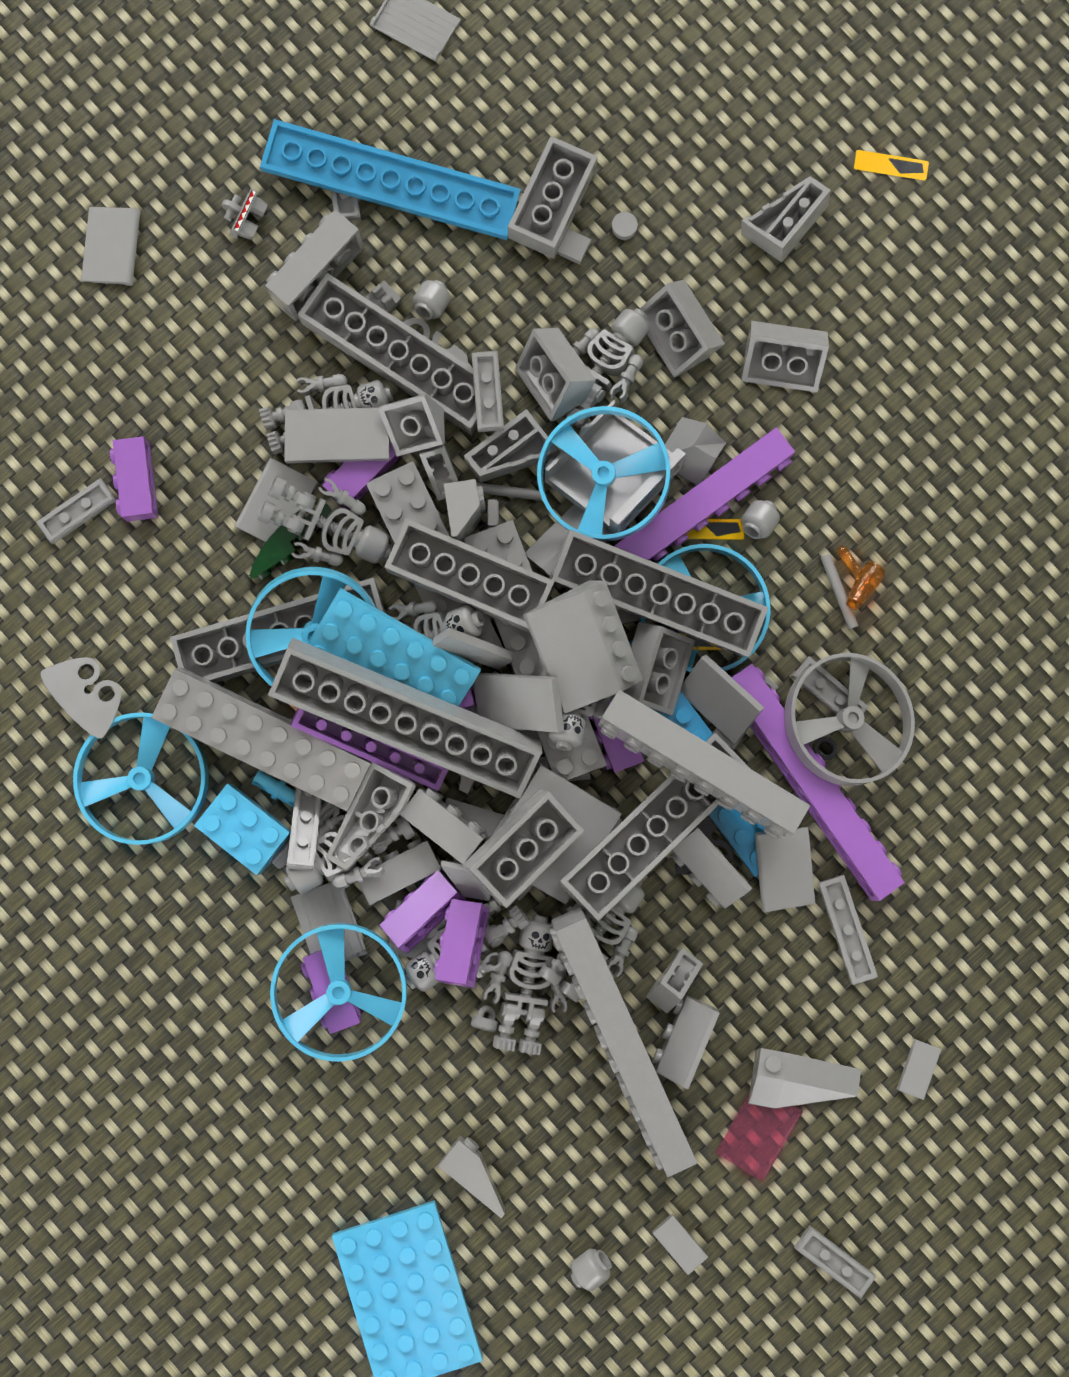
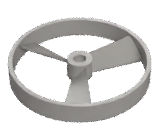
M839 653L817 661L796 678L789 690L785 703V729L795 754L812 773L834 784L859 786L879 780L889 775L903 762L912 745L915 718L912 703L905 687L889 668L865 655ZM827 662H850L848 707L839 711L835 717L796 722V699L800 687L809 673L817 666ZM869 669L878 674L888 684L900 706L903 733L899 748L864 722V713L857 707ZM836 730L846 733L851 732L881 770V773L867 779L841 777L817 763L806 750L804 744Z

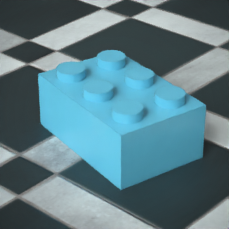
M227 784L194 825L256 875L262 874L272 858L290 839L291 833L290 828L234 784Z

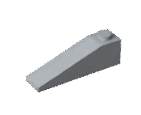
M371 762L325 858L341 868L349 870L402 813L416 785L409 778Z
M764 1048L756 1049L748 1104L781 1108L856 1097L859 1091L861 1069Z

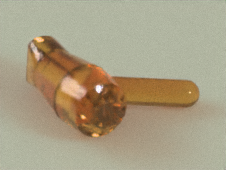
M840 546L837 549V553L856 578L846 605L853 610H857L879 586L885 570L881 565L872 561H868L861 568L845 546Z

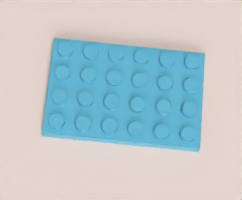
M342 588L337 592L308 642L309 645L456 706L460 705L481 671L480 667L461 656L434 647L433 640Z
M435 1200L332 1234L374 1377H435L483 1361L481 1349Z

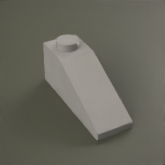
M460 1135L441 1158L439 1167L502 1218L505 1214V1206L483 1156L478 1150L479 1145L471 1138L467 1137L464 1139Z

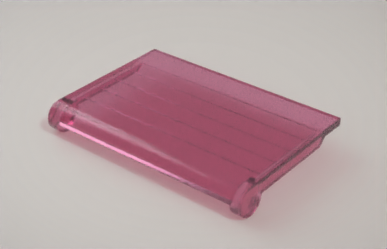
M748 1095L715 1153L763 1182L803 1111L795 1106L769 1108L748 1104Z

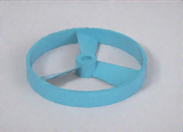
M600 406L584 409L569 416L551 432L539 456L537 480L546 508L553 518L566 530L576 531L598 541H614L639 532L656 517L663 507L669 492L671 470L665 444L657 431L646 420L622 408ZM594 415H618L642 425L658 443L611 464L608 461H599L570 425ZM552 444H555L590 469L593 480L596 483L578 529L565 523L553 511L545 494L543 470ZM666 470L665 486L652 512L643 521L628 530L602 535L607 487L611 486L616 478Z
M696 544L683 547L662 559L658 563L659 565L691 577L680 555L694 551H711L721 553L736 560L749 571L756 581L760 592L741 597L769 607L759 637L752 650V655L761 644L770 621L768 590L763 578L753 564L739 553L713 544ZM640 617V622L645 623V619ZM698 647L696 650H692L686 673L690 674L693 670L692 666ZM742 657L735 663L722 667V669L726 672L738 666L749 657Z
M322 567L294 569L268 583L256 597L246 625L248 654L259 675L272 686L275 678L263 667L258 657L287 649L292 638L308 644L340 588L344 589L346 585L350 586L360 594L366 603L376 608L371 597L361 585L343 573ZM306 575L323 576L313 619L307 622L303 628L251 629L252 618L257 606L274 587L295 577Z
M151 713L121 715L115 717L110 726L112 728L130 719L143 718L137 766L129 772L128 776L82 782L83 768L87 755L94 743L99 739L93 735L87 738L75 762L73 788L82 814L98 832L121 843L135 845L153 844L177 835L195 819L207 795L209 773L204 752L197 740L186 734L184 736L193 746L201 769L200 791L192 811L154 783L155 775L152 769L170 726L151 718L153 715ZM131 787L135 790H145L174 829L154 839H127L112 833L100 824L88 806Z
M349 923L322 925L296 939L279 959L271 981L270 999L272 1012L284 1036L302 1052L326 1061L340 1062L358 1059L379 1048L397 1028L407 999L405 971L394 949L375 932ZM344 929L355 930L370 936L389 952L400 973L402 1002L352 990L351 984L345 980ZM317 933L331 983L324 995L283 1019L277 1002V981L281 967L288 954L299 942ZM347 1001L392 1026L373 1045L349 1054L324 1053L300 1041L334 1004L342 1005Z

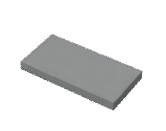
M378 408L285 410L286 463L390 461V437Z
M479 673L475 679L474 691L478 715L511 729L555 733L564 731L558 677Z

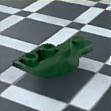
M328 504L323 507L320 514L325 519L332 512ZM310 515V516L307 517V518H305V517H303V518L310 521L312 515ZM305 524L300 535H296L288 531L287 527L280 525L268 538L257 555L249 574L250 578L253 580L257 577L260 581L273 573L270 568L275 564L279 563L282 567L294 559L291 553L296 550L290 542L293 540L302 541L308 525Z

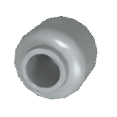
M438 280L424 281L412 299L415 312L427 320L439 318L450 302V294L445 284Z
M756 500L750 504L742 515L743 531L753 539L767 538L778 525L780 516L774 503L768 500Z
M589 1248L573 1260L571 1278L577 1287L593 1291L610 1278L611 1262L602 1250L597 1251L596 1249Z

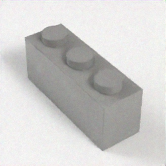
M420 838L407 845L409 850L401 854L396 850L383 857L384 863L374 866L373 870H378L382 867L386 872L378 877H366L363 882L359 883L369 905L435 873L437 870L443 869L429 840L423 842Z

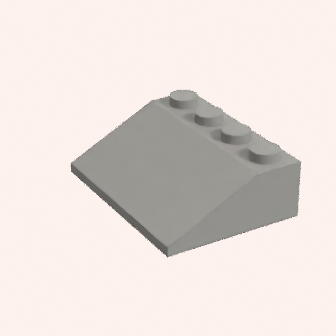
M587 581L523 614L547 676L558 677L562 713H568L612 696L618 690L624 691L643 680L606 581Z

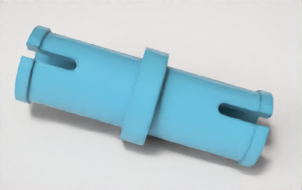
M259 770L251 784L271 794L272 799L276 800L278 798L294 808L296 791L285 785V781H278L262 770Z

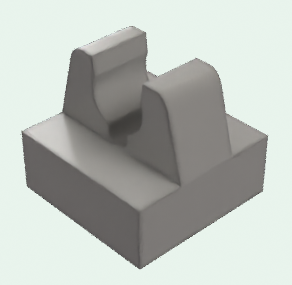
M385 280L365 297L388 313L402 302L401 297Z

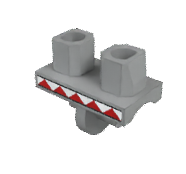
M252 188L247 194L242 207L239 206L241 197L238 195H234L232 201L223 200L221 204L227 210L224 216L226 220L231 221L233 216L237 215L229 233L235 239L239 235L252 240L258 226L246 220L248 213L262 218L268 206L267 203L256 197L258 192Z

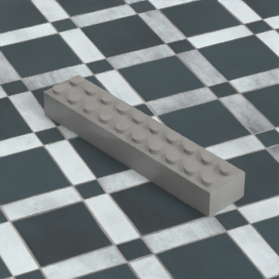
M513 520L464 538V543L532 571ZM492 617L503 648L514 652V661L509 663L513 675L540 676V673L543 672L542 665H540V656L531 633ZM589 718L584 719L586 721V729L582 744L572 747L571 751L557 749L556 743L549 739V732L535 731L538 740L542 741V751L549 770L568 781L607 766Z
M295 638L291 639L268 694L270 697L517 798H521L542 754V741Z
M581 907L552 919L551 922L554 928L549 930L558 951L564 950V953L560 954L569 976L575 974V977L571 978L580 1000L586 998V1001L582 1002L591 1024L597 1023V1025L593 1026L602 1048H608L604 1050L607 1059L618 1079L621 1090L628 1101L632 1114L639 1125L658 1170L664 1168L667 1177H670L698 1164Z

